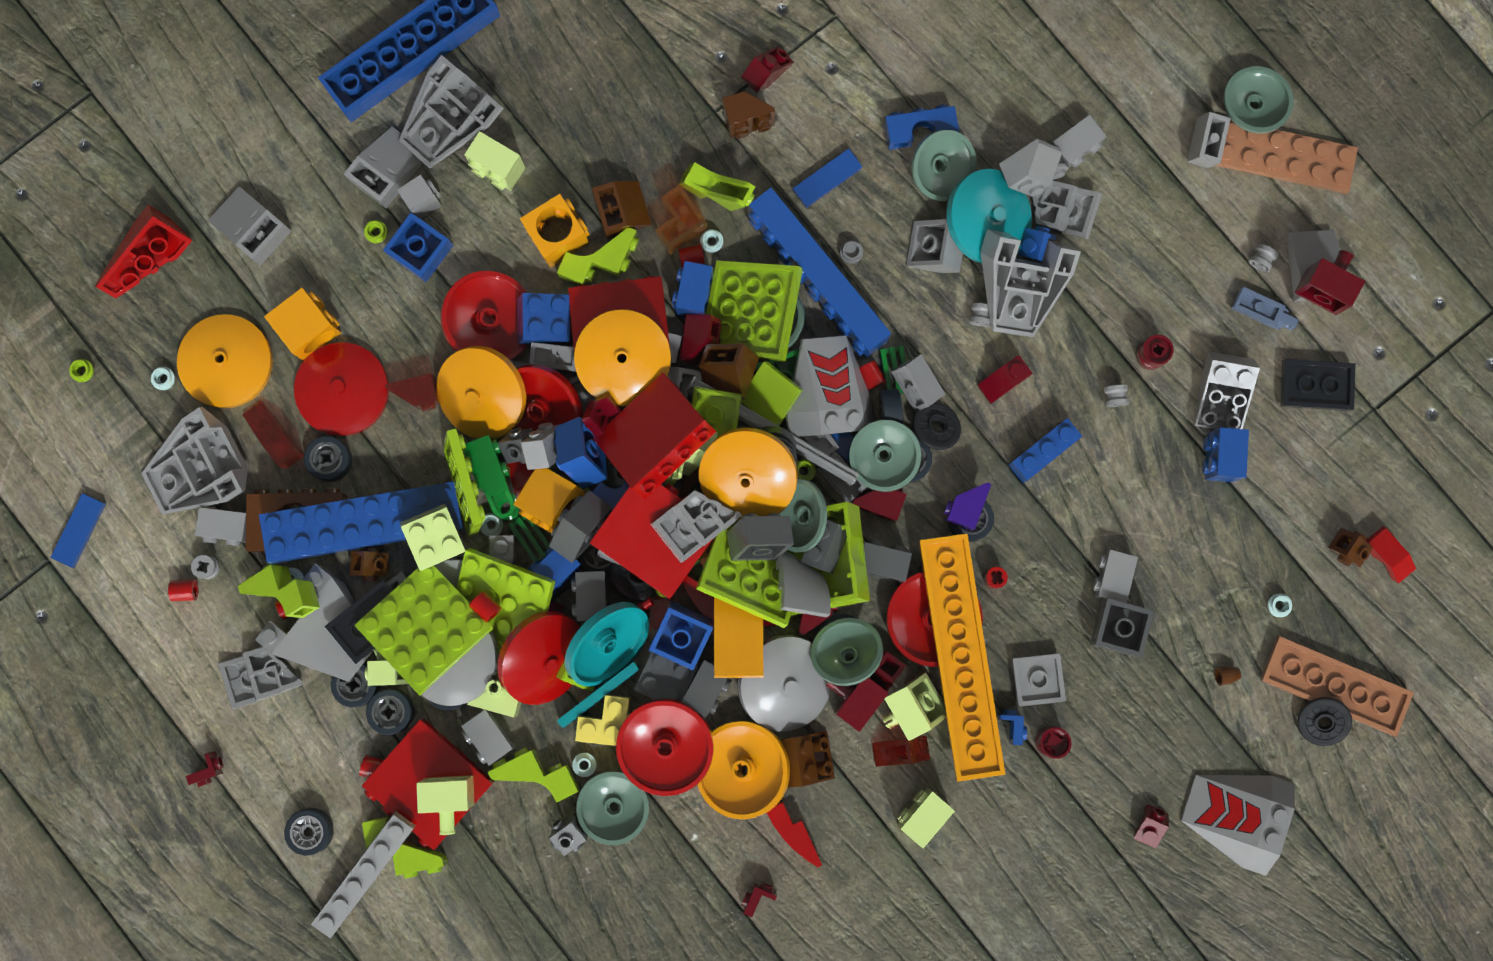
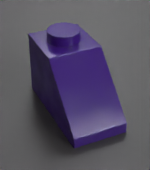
M982 484L953 498V501L948 500L943 513L947 515L945 521L971 531L974 530L991 484Z

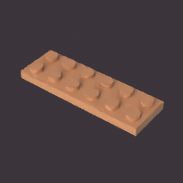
M1230 120L1221 163L1215 166L1347 194L1350 191L1358 147L1280 130L1263 134L1251 133L1238 127Z
M1280 636L1276 637L1260 678L1262 682L1308 701L1320 697L1337 699L1347 706L1353 720L1393 737L1398 736L1414 694L1410 690Z

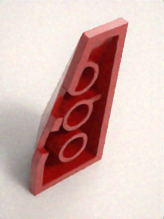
M148 204L129 229L96 282L95 287L114 298H118L139 284L140 280L150 273L154 274L167 262L176 260L191 243L192 239L168 216Z

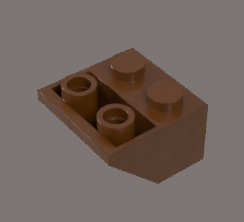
M744 91L722 98L723 115L730 138H745L751 132L758 131L762 133L769 131L772 126H775L774 107Z
M614 181L592 188L607 239L619 235L627 228L639 230L652 226L639 181Z
M743 343L706 344L699 365L702 381L716 390L743 394L742 400H745L759 357Z
M827 731L780 739L786 749L790 763V779L787 788L803 787L835 779Z

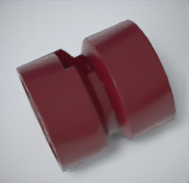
M1153 335L1138 346L1136 351L1138 364L1147 370L1158 369L1172 358L1174 346L1166 336Z
M1055 726L1041 728L1035 737L1037 750L1042 755L1053 759H1060L1066 756L1072 746L1069 734L1064 729Z

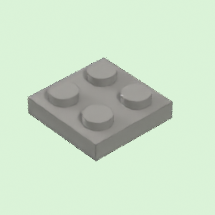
M1060 653L1011 659L1018 707L1066 701Z

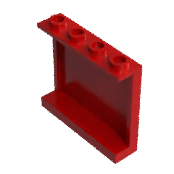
M648 276L635 280L624 279L620 282H601L596 285H577L568 288L574 353L577 340L588 323L599 315L613 310H631L649 317L662 329L669 343L662 276ZM621 353L617 359L620 363H624L627 357Z
M662 372L606 425L603 435L593 439L629 486L642 498L646 499L716 433V430L706 422L681 393L678 386Z
M669 483L666 486L661 484L644 499L629 486L598 531L591 537L589 543L670 599L710 542L680 563L650 525L682 500L677 495L679 490Z
M423 718L418 721L362 784V787L365 789L364 793L368 798L373 801L377 799L383 805L382 809L386 814L392 817L397 812L416 825L411 832H414L419 837V843L426 849L432 848L435 850L447 835L439 834V813H418L417 783L424 778L473 776L475 804L495 781ZM468 811L454 812L455 826Z

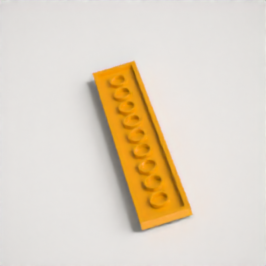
M968 534L920 540L919 545L956 781L1006 775Z

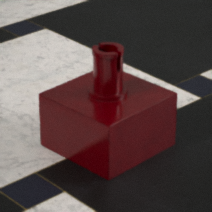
M1340 250L1334 263L1321 258L1308 267L1294 293L1330 313L1338 315L1353 306L1365 280L1346 271L1354 255L1348 251Z
M870 678L852 687L850 685L836 686L829 682L826 684V687H829L843 698L834 713L858 732L862 730L889 694Z

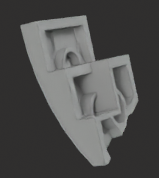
M1052 181V184L1045 188L1043 193L1033 196V204L1036 208V224L1065 234L1088 239L1102 194L1078 188L1074 185Z
M693 491L650 525L679 562L682 563L719 533L727 529L742 515L738 511H733L721 505V503L710 500L705 495Z
M788 551L784 552L776 560V569L779 570L778 589L781 590V610L828 617L831 610L830 595L823 575L807 564L802 563L800 559Z
M264 647L244 652L242 657L218 664L232 710L302 686V681L282 661Z

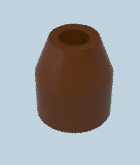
M1229 665L1216 667L1214 670L1216 683L1219 686L1235 683L1241 679L1240 669Z

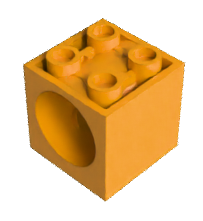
M560 194L520 218L525 230L549 268L561 262L566 252L574 254L589 244L587 237L590 234L587 231L586 225L581 218H575L577 214L568 198L564 200ZM561 218L572 223L570 234L564 240L549 242L542 238L544 227L549 221Z
M303 288L299 289L264 316L291 353L303 361L313 351L327 345L341 334V331L338 329L340 323L333 314H330L326 309L324 310L326 305L312 290L308 293Z
M548 468L535 469L513 505L521 509L520 515L552 533L554 528L560 523L557 520L565 509L569 511L578 496L583 497L586 492Z

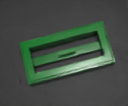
M904 346L880 349L887 390H891L892 386L886 354H890L894 370L898 368L895 353L899 352L901 365L906 362ZM895 379L896 389H899L900 394H904Z
M521 516L508 524L533 562L541 561L546 557L545 552L523 522L527 518ZM529 521L546 548L549 549L550 543L539 526ZM517 525L521 526L529 540L532 542V544L540 554L538 557L535 556V554L533 553V551L531 550L523 536L516 528Z

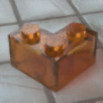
M681 185L661 197L662 206L672 219L658 227L655 233L665 250L671 255L706 231L708 227L706 220Z

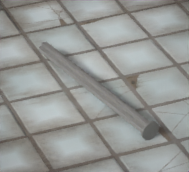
M695 375L686 392H693L695 386L709 389L714 388L698 380L697 375ZM741 405L739 420L756 429L765 426H778ZM792 434L796 441L797 453L849 484H853L859 475L857 471Z

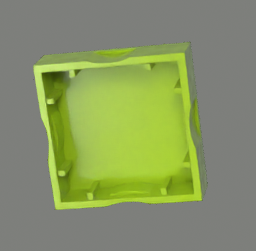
M849 502L826 506L827 520L842 525L841 528L846 531L847 539L834 574L812 566L810 567L825 578L829 589L831 608L870 601L859 506ZM792 612L791 616L803 613Z

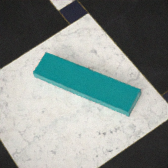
M631 663L557 720L559 725L563 728L603 699L605 695H608L640 669L637 663Z

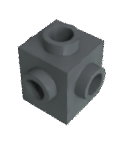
M515 428L498 442L507 464L514 462L526 463L521 442L529 436V433L533 432L532 428Z
M573 812L565 819L559 818L553 823L549 840L553 848L559 850L565 856L571 851H578L587 840L588 835L580 826L577 814Z

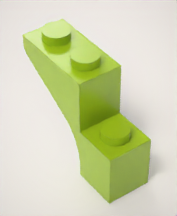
M696 162L688 165L678 183L679 186L700 199L708 197L730 211L749 206L754 198L752 192L756 187L746 181L716 174Z
M632 228L625 229L591 255L578 256L566 252L557 271L559 278L575 285L591 284L596 272L593 270L594 268L620 278L622 272L626 273L629 267L630 260L628 257L631 251L635 252L639 244L637 231Z
M275 563L268 564L263 567V570L247 577L246 581L238 585L241 594L277 598L284 609L285 615L288 617L304 618L320 608L313 582L301 580L300 578L292 579L289 568L286 566H279Z
M524 748L513 754L515 759L506 762L504 758L492 764L493 770L488 772L493 780L536 782L542 784L551 792L556 803L580 791L568 764L562 767L561 763H558L548 768L549 774L546 775L534 749L528 752L527 748Z
M391 816L362 822L366 850L390 820ZM404 841L393 855L396 876L403 875L404 879L418 876V871L427 870L428 874L440 872L442 867L448 864L445 854Z

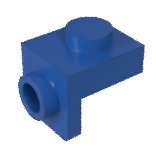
M1036 226L1035 230L1026 228L1018 255L1042 261L1048 239L1056 241L1057 236L1049 234L1050 229Z
M1003 710V714H997V719L1010 720L1009 744L1023 745V740L1027 739V726H1024V716L1017 715V710Z

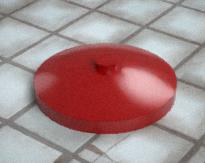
M495 271L473 272L459 279L447 292L441 306V327L449 345L455 352L470 346H484L500 352L509 360L515 358L527 346L518 345L517 298L522 293H527L526 290L513 278Z
M331 343L313 351L299 367L294 381V398L302 417L315 429L333 436L355 435L371 427L383 414L389 398V380L381 362L367 349L352 343Z
M531 364L516 368L525 386L526 406L524 414L515 428H532L533 431H536L539 428L538 426L544 423L551 422L553 425H560L578 417L583 418L580 398L574 387L563 375L542 365Z
M921 572L906 579V582L901 583L893 593L887 608V629L893 644L906 658L920 665L938 667L924 572ZM978 599L981 622L983 625V613L980 601Z
M553 611L535 614L517 625L506 638L498 658V677L504 690L517 701L529 705L544 704L564 694L572 684L556 676L565 660L568 646L576 632L580 629V626L567 615Z
M655 699L641 704L626 717L617 736L616 753L623 773L636 787L654 795L673 796L689 791L705 777L714 755V740L707 721L693 708L674 699Z

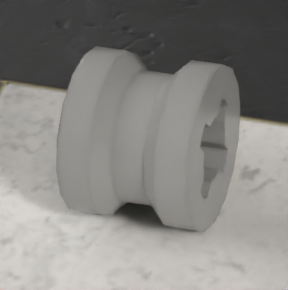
M1258 244L1255 248V255L1251 256L1248 262L1259 271L1269 272L1272 268L1271 263L1277 259L1279 254L1267 245Z
M973 303L971 308L973 316L970 317L969 323L980 327H991L988 304Z
M1128 385L1104 387V393L1107 394L1106 407L1129 405V399L1126 397Z
M200 555L192 561L191 570L198 578L212 579L219 574L220 563L215 557Z

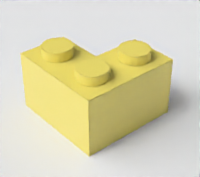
M605 695L602 718L578 717L575 741L616 746L619 730L629 715L631 697Z

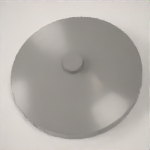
M489 632L428 688L422 696L436 704L445 706L469 703L480 697L486 691L487 683L494 680L498 669L499 651L493 632Z
M780 635L763 641L764 678H738V693L741 704L746 713L761 726L774 731H792L810 723L824 708L831 689L826 687L828 682L819 676L812 664L811 642L793 635Z

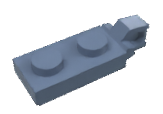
M1246 287L1240 288L1231 307L1232 310L1273 329L1280 330L1283 327L1292 331L1296 328L1299 319L1288 315L1289 310L1285 308V305Z

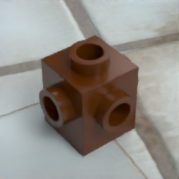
M1340 528L1328 547L1338 556L1337 561L1348 567L1350 564H1353L1359 568L1369 557L1373 549L1366 542V536L1357 531L1350 532L1343 528Z
M365 547V551H351L350 575L363 576V581L377 582L378 577H387L390 565L389 553H379L380 548Z

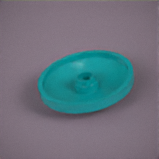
M983 169L972 172L963 177L950 194L947 204L948 229L959 250L976 262L982 263L981 249L987 229L1009 233L1021 240L1018 254L1025 229H1031L1032 225L1029 200L1026 194L1008 187L1003 172L1000 170Z
M619 602L603 608L590 617L576 632L566 651L565 669L568 675L579 685L595 686L609 681L629 666L641 651L648 636L649 619L646 613L634 603Z

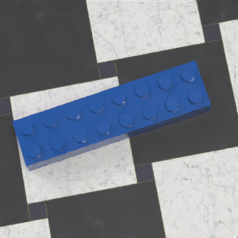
M426 0L323 73L318 79L349 121L353 122L433 65L441 55H447L500 17V13L493 0Z
M769 188L750 203L748 214L750 225L754 230H760L763 233L764 242L770 249L774 247L779 253L777 257L783 265L800 266L802 268L800 285L802 283L805 284L809 289L807 291L809 297L815 303L819 301L823 306L822 312L829 320L833 319L837 323L838 327L836 328L841 336H847L853 343L851 347L858 356L863 355L867 359L887 343L891 332L774 190Z
M454 482L259 514L267 563L274 564L406 541L400 522L443 504L446 505L456 530L461 531L462 523Z

